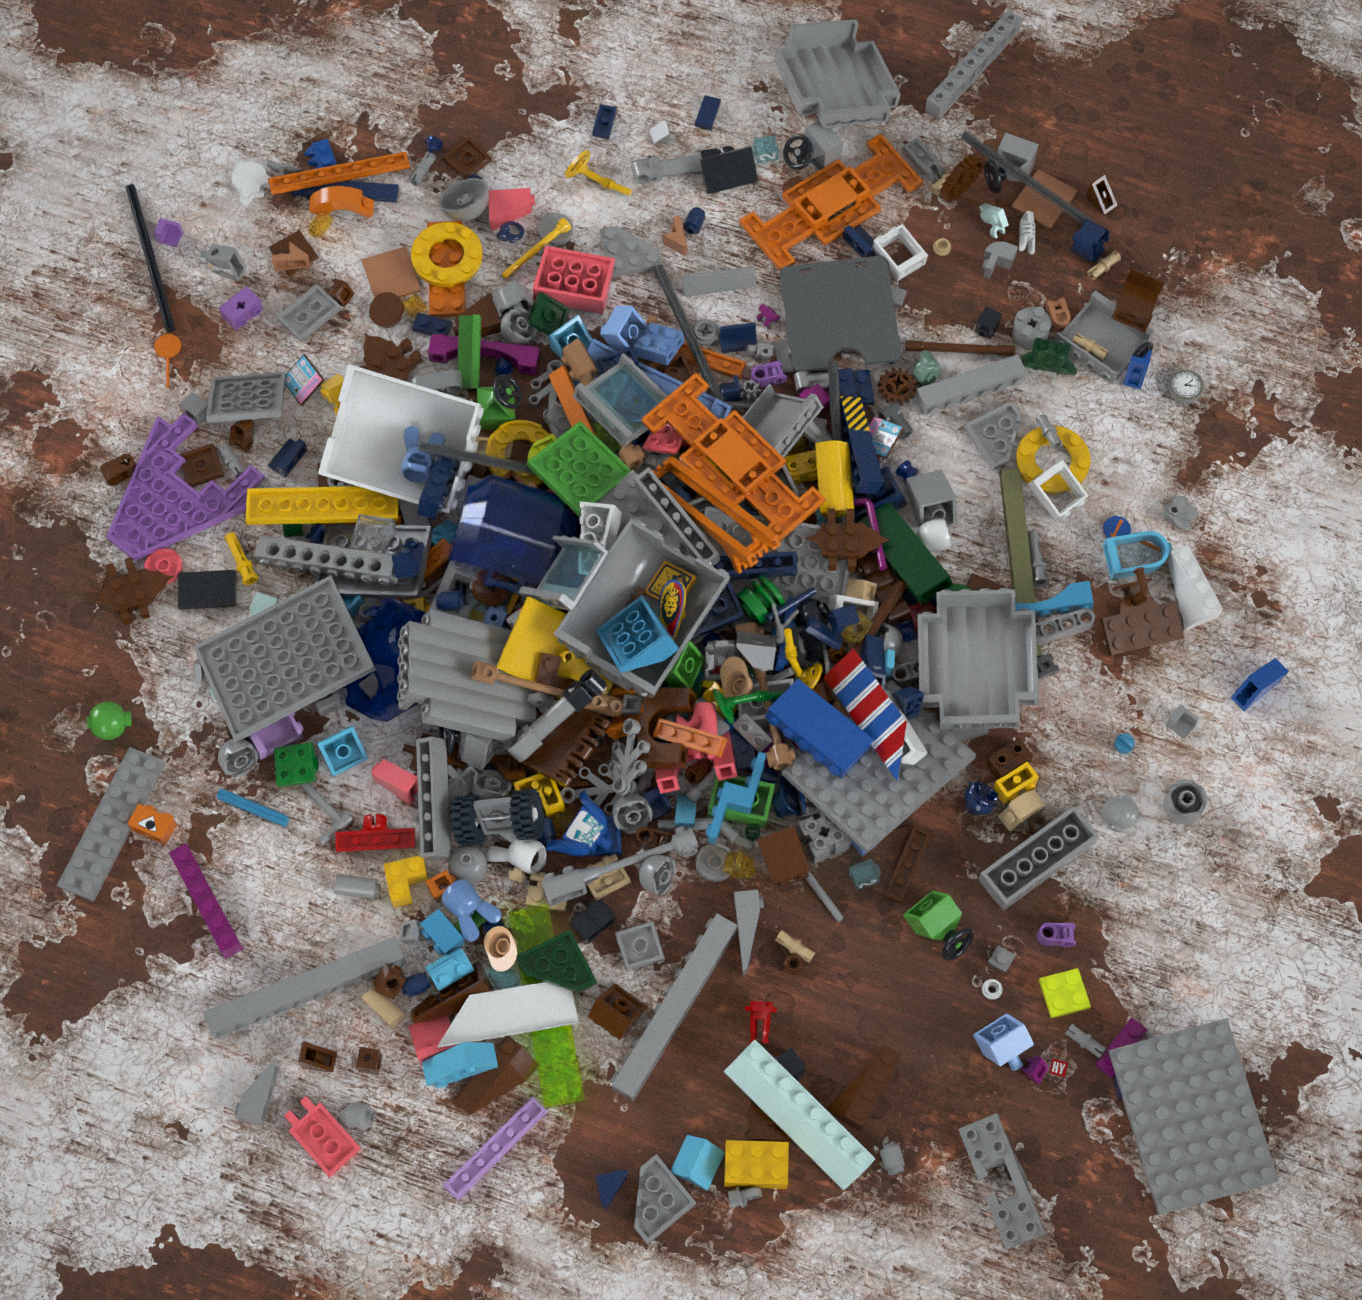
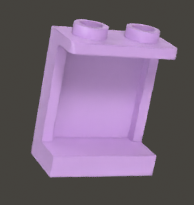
M295 713L248 736L252 745L257 749L260 760L274 754V748L290 746L303 739L302 732L304 729L300 721L296 722L293 718Z

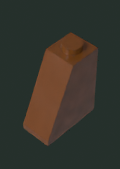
M492 293L487 294L460 314L473 316V314L481 315V337L501 332V321L492 301ZM459 316L454 319L455 326H452L455 337L459 336Z

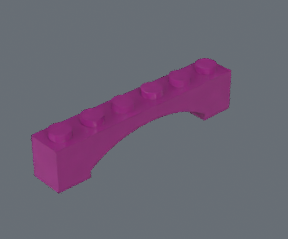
M432 334L428 349L429 362L447 364L449 360L458 358L459 336ZM481 340L480 356L503 360L516 367L520 374L537 376L540 361V350L538 347Z
M187 843L168 852L224 958L227 959L242 951L243 947Z

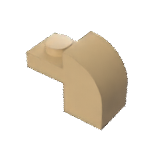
M1031 790L1009 803V806L998 817L1009 831H1013L1023 821L1036 815L1047 805L1035 790Z

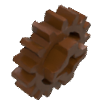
M893 367L891 372L885 370V375H880V381H878L877 385L878 393L881 394V399L887 398V404L892 401L893 403L899 402L903 406L904 401L910 403V398H915L917 380H913L914 374L908 375L909 370L902 372V368L899 367L898 371H896Z

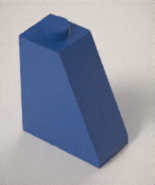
M1274 658L1250 674L1232 695L1231 699L1243 711H1246L1279 684L1289 671Z

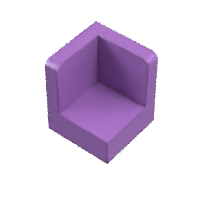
M160 218L154 235L157 243L177 247L183 235V230L180 223Z

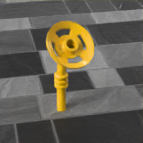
M589 150L580 153L565 172L567 179L580 173L600 183L606 189H613L627 196H630L632 192L631 189L615 183V180L602 177L589 170L586 165L591 155Z
M786 628L784 630L786 659L789 660L797 679L810 689H813L820 678L822 666L819 663H814L806 670H801L796 659L797 651L796 646L793 644L792 630Z

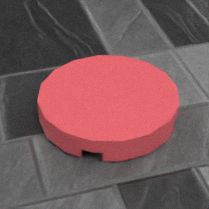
M162 548L154 551V553L146 558L144 568L150 571H159L169 576L174 575L167 583L170 584L178 579V573H182L183 562L174 550Z

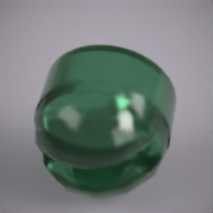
M752 824L746 827V838L752 842L760 838L761 831L757 825Z

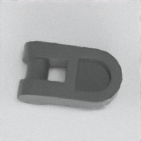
M1051 653L1037 658L1038 680L1055 675L1060 671L1058 665L1054 664V658ZM1046 664L1048 668L1044 669L1042 665Z

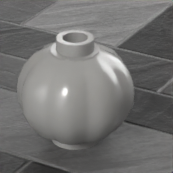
M1117 794L1116 798L1111 797L1104 803L1102 816L1104 821L1110 825V830L1121 832L1122 829H1129L1136 824L1139 810L1137 805L1132 802L1131 797Z

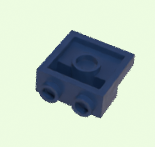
M852 368L837 370L839 371L837 372L839 373L837 374L839 375V396L861 398L863 406L874 405L875 400L869 370L852 371Z

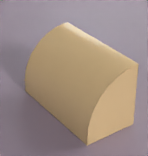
M375 987L361 997L363 1002L392 1031L407 1017L390 998L377 993Z

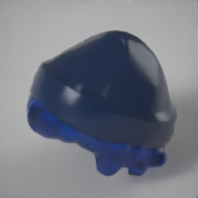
M975 781L969 782V786L966 787L964 793L966 809L974 816L990 813L994 810L995 806H998L999 794L995 793V790L987 784Z

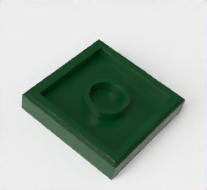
M540 291L537 293L527 324L549 336L566 323L570 308Z

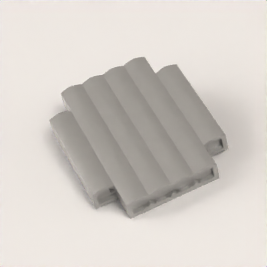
M856 19L791 24L790 34H786L785 48L776 49L774 62L799 115L809 116L816 113L824 128L848 127L854 124H881L889 120L891 108L898 106L901 94L874 41L857 42L855 37L858 22Z
M982 588L979 591H972L970 589L951 591L945 589L936 592L937 614L932 612L918 614L919 690L924 693L921 708L940 707V729L944 730L1019 727V705H1037L1039 702L1035 611L1030 609L1015 611V589L1011 590L1010 588H1000L999 590Z
M433 609L424 614L422 624L409 621L401 628L398 641L400 655L398 657L399 674L397 678L399 683V692L397 694L399 709L407 710L414 703L422 704L420 711L423 723L507 742L515 736L516 727L523 728L526 724L530 726L536 721V707L527 701L528 695L536 692L529 688L499 680L490 685L471 679L472 668L476 661L497 665L512 630ZM498 669L499 673L510 675Z

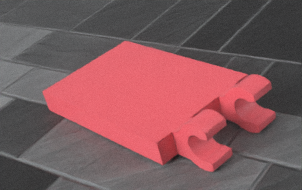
M305 1096L300 1102L309 1113L299 1120L289 1110L284 1116L293 1127L288 1131L330 1178L353 1158L361 1148L321 1102L315 1106Z

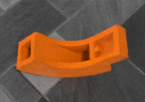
M345 186L326 187L310 196L309 212L325 217L335 210H349L370 218L373 216L374 200L363 196V191Z

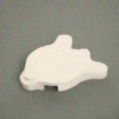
M240 160L234 164L231 179L233 186L240 193V203L243 206L249 205L253 198H262L264 196L263 189H270L268 178L271 177L258 163Z

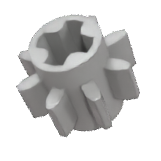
M753 380L743 381V387L740 386V399H744L747 403L756 401L757 396L761 394L760 384H756Z

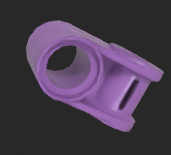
M774 361L755 366L752 369L750 381L753 380L756 384L759 383L761 389L767 387L768 384H771V386L783 384L786 382L787 377L783 374L782 362Z
M1044 923L1036 934L1037 941L1045 946H1076V941L1074 940L1076 924ZM1042 931L1050 932L1051 937H1045Z

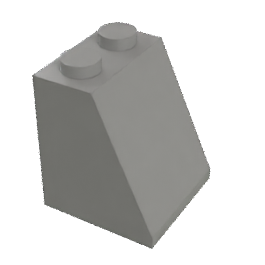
M942 469L906 478L907 494L919 527L927 521L938 518L944 519L947 527L957 525L956 496Z

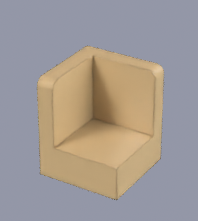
M848 578L845 596L874 601L877 584L866 580Z

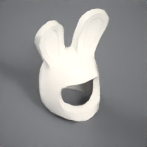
M933 519L925 522L920 527H910L929 551H942L952 547V540L944 519Z
M514 833L499 834L511 843L508 849L490 846L485 852L486 860L491 862H509L527 874L537 873L542 870L547 859L545 847L541 842L535 839L519 840ZM538 851V861L535 865L531 866L532 860Z

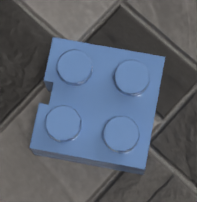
M650 322L644 331V336H640L634 345L636 357L668 366L684 343L683 331Z

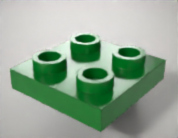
M312 742L274 748L277 787L317 782L316 772H318L319 764L317 756L314 754V744Z

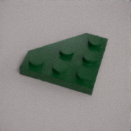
M570 929L517 955L516 960L524 976L577 993L597 984Z

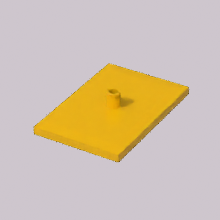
M527 596L498 660L497 669L518 678L534 681L540 653L561 657L557 676L579 681L580 677L591 668L584 662L585 659L583 657L581 659L576 658L573 652L568 651V648L565 646L566 643L564 645L560 644L553 635L567 614ZM597 673L606 682V688L602 694L608 695L613 682Z

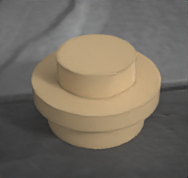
M940 238L934 243L933 250L937 255L945 256L950 253L951 244L947 239Z
M514 867L513 871L508 870V878L520 883L527 879V876H524L525 872Z

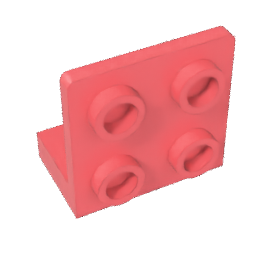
M667 423L655 434L650 432L643 445V450L676 455L681 447L690 448L691 446Z
M448 1016L416 1023L408 1027L420 1065H422L423 1061L456 1046L451 1045L438 1048V1044L451 1025Z

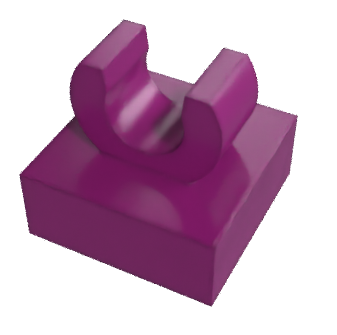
M762 303L758 308L762 313L758 314L756 319L761 321L765 317L766 321L763 325L766 327L771 324V321L777 323L781 318L768 305Z
M1035 1055L1033 1059H1026L1030 1065L1028 1068L1022 1067L1021 1070L1025 1075H1028L1032 1082L1040 1085L1049 1066L1043 1058Z

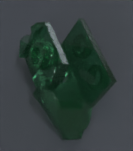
M1035 337L1032 351L1020 358L1024 367L1035 371L1038 369L1054 372L1057 375L1075 376L1077 374V369L1068 359L1071 344Z

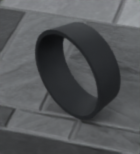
M805 626L791 627L793 644L796 646L797 651L796 659L800 668L803 669L817 661L816 637L806 632ZM799 634L802 635L806 644V660L800 651Z

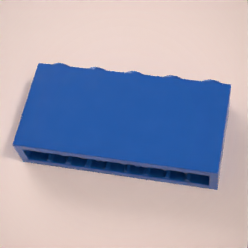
M799 679L768 708L765 717L772 726L779 728L787 738L795 741L800 749L807 751L816 762L822 763L832 775L838 776L840 779L863 757L874 741L872 737Z

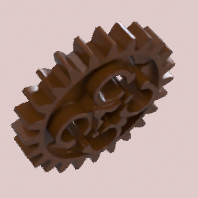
M973 152V154L970 153L968 157H965L963 161H960L953 171L949 173L950 175L945 178L946 181L942 184L943 187L940 188V197L945 202L951 203L957 197L960 198L962 193L965 194L971 185L975 183L974 180L979 177L978 174L983 171L982 168L986 162L985 158L980 153Z

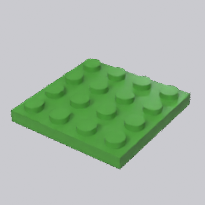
M581 421L532 457L526 464L579 517L581 516L580 501L597 503L632 471Z

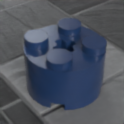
M1085 219L1080 231H1076L1072 237L1074 244L1071 252L1088 261L1095 262L1105 249L1103 248L1104 241L1108 243L1110 231Z

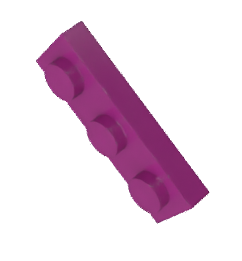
M1131 1017L1094 1066L1112 1078L1115 1072L1108 1050L1139 1042L1148 1029Z

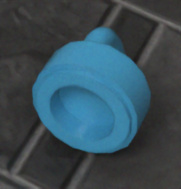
M1125 733L1119 734L1114 743L1115 749L1122 754L1130 753L1135 745L1133 737Z

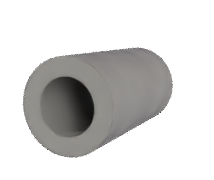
M339 874L336 876L334 893L337 895L375 899L376 895H380L381 883H378V879Z

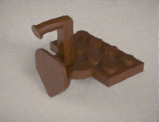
M1144 567L1136 568L1133 571L1136 574L1137 581L1112 588L1113 591L1123 590L1125 596L1120 600L1117 615L1100 619L1110 656L1185 638L1176 602L1156 604L1154 598L1150 595L1147 584L1152 581V578L1146 579Z

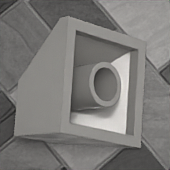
M737 631L736 647L753 668H757L759 671L773 670L776 636Z

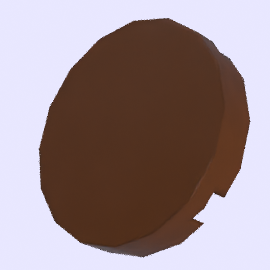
M392 292L381 293L370 304V318L379 327L391 328L401 321V316L405 310L404 303L399 296Z

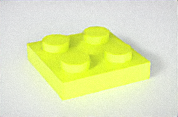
M1078 968L1039 978L1038 981L1051 1019L1090 1009L1091 1005Z

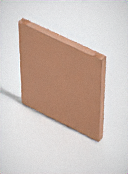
M1040 169L1033 176L1038 182L1044 184L1043 186L1047 187V189H1051L1056 195L1058 194V196L1064 198L1063 200L1067 201V203H1070L1078 190ZM1028 185L1025 186L1011 205V208L1022 214H1025L1026 211L1033 212L1034 221L1049 229L1053 227L1063 213L1059 207L1057 208V205H1053L1050 200H1046L1041 194L1039 195V192L1033 191Z
M406 246L361 259L374 298L384 292H392L399 297H404L421 291Z

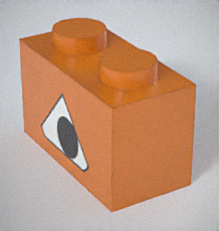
M139 803L127 823L132 831L164 845L167 844L177 826L171 814L167 812L159 813L153 806L149 804L143 806Z

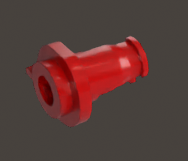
M750 1001V1006H745L744 1011L750 1012L751 1040L749 1042L757 1041V1021L763 1020L762 1043L769 1044L768 1035L770 1032L771 1013H777V1007H773L772 1002Z

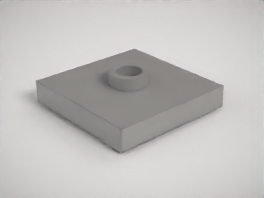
M653 921L615 932L626 972L665 960Z

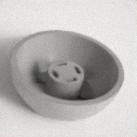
M478 178L459 181L441 194L438 205L442 212L453 220L461 222L471 221L480 216L488 205L489 189L487 183Z

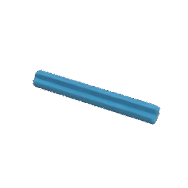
M220 789L216 797L219 800L278 825L286 827L289 822L287 815L225 789Z

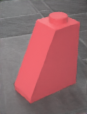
M531 189L489 190L490 229L496 230L506 222L515 221L532 213V206L535 205V195H531Z
M385 759L373 767L371 774L375 782L411 806L416 800L413 796L418 792L417 776Z

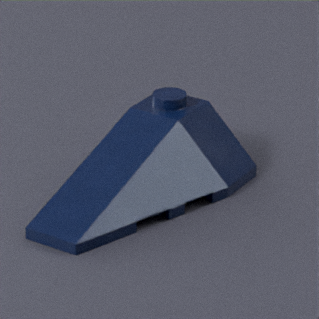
M888 466L880 469L884 477V484L877 494L856 493V490L853 493V498H868L872 501L874 510L888 501L895 510L907 505L902 491ZM865 505L854 506V523H858L864 516L868 515Z

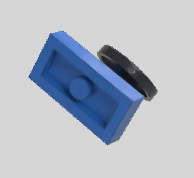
M1150 342L1143 343L1133 353L1123 385L1141 390L1153 350V345Z

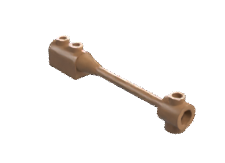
M579 338L564 347L562 350L564 356L561 357V360L566 367L570 366L572 369L569 371V374L573 381L578 380L579 383L586 386L595 380L594 377L599 375L600 372ZM596 387L595 391L600 395L598 387ZM619 443L621 446L618 453L619 459L631 470L640 467L646 455L639 444L636 446L629 444L623 447Z
M755 622L735 626L736 633L740 631L765 635L763 627H759L758 623ZM742 654L743 661L745 662L746 667L753 668V666ZM753 668L760 690H767L769 692L766 671H759L757 668ZM771 700L764 702L766 714L768 708L772 705ZM769 723L774 743L769 752H766L769 768L774 767L775 770H783L787 766L793 765L792 760L796 759L794 749H789L788 744L781 742L778 728Z
M476 661L471 672L472 680L490 685L499 680L560 697L564 696L562 693L565 691L564 689L499 673L497 666ZM601 693L598 696L592 697L593 700L583 708L593 713L618 718L623 710L624 701L621 698Z

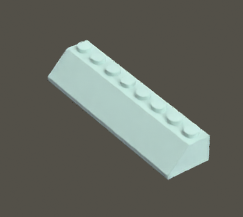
M756 1040L752 1041L724 1070V1073L842 1190H845L875 1160Z

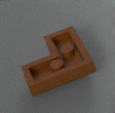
M540 653L534 682L566 690L575 682V679L557 676L561 660L560 656Z

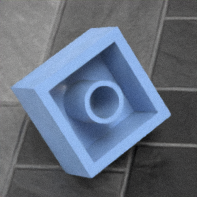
M616 305L607 323L601 327L600 335L616 351L632 347L634 350L635 343L640 336H644V331L648 325L633 306Z
M1009 1014L1003 1015L973 1034L985 1057L999 1066L1008 1062L1012 1071L1018 1070L1023 1066L1018 1055L1034 1045L1025 1025Z

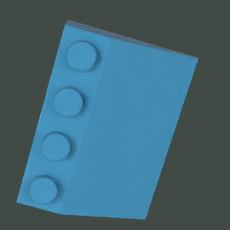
M643 595L596 629L598 636L621 673L662 662L679 650V647L661 619Z

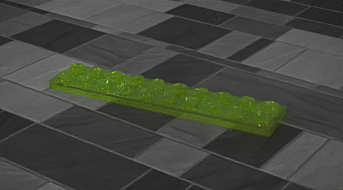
M548 904L509 912L513 937L517 943V955L554 937ZM519 966L522 986L543 983V981L524 976ZM571 1025L532 1031L531 1037L544 1108L550 1109L584 1102L585 1096Z

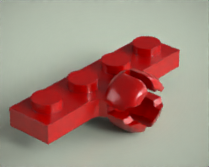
M368 814L363 817L362 830L335 832L336 852L416 848L415 828L389 829L387 827V817L384 814H376V825H374V816Z

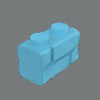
M461 947L425 967L438 991L474 971Z

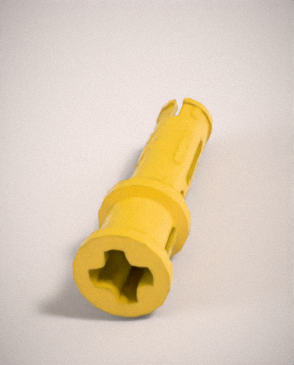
M230 532L226 534L224 539L237 563L236 570L243 578L242 583L245 586L256 583L259 580V576L254 572L252 562L247 560L236 537V533Z

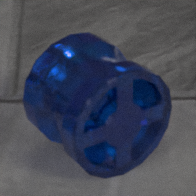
M906 460L896 469L895 473L901 476L906 483V478L917 476L919 470L916 467H912L911 462Z

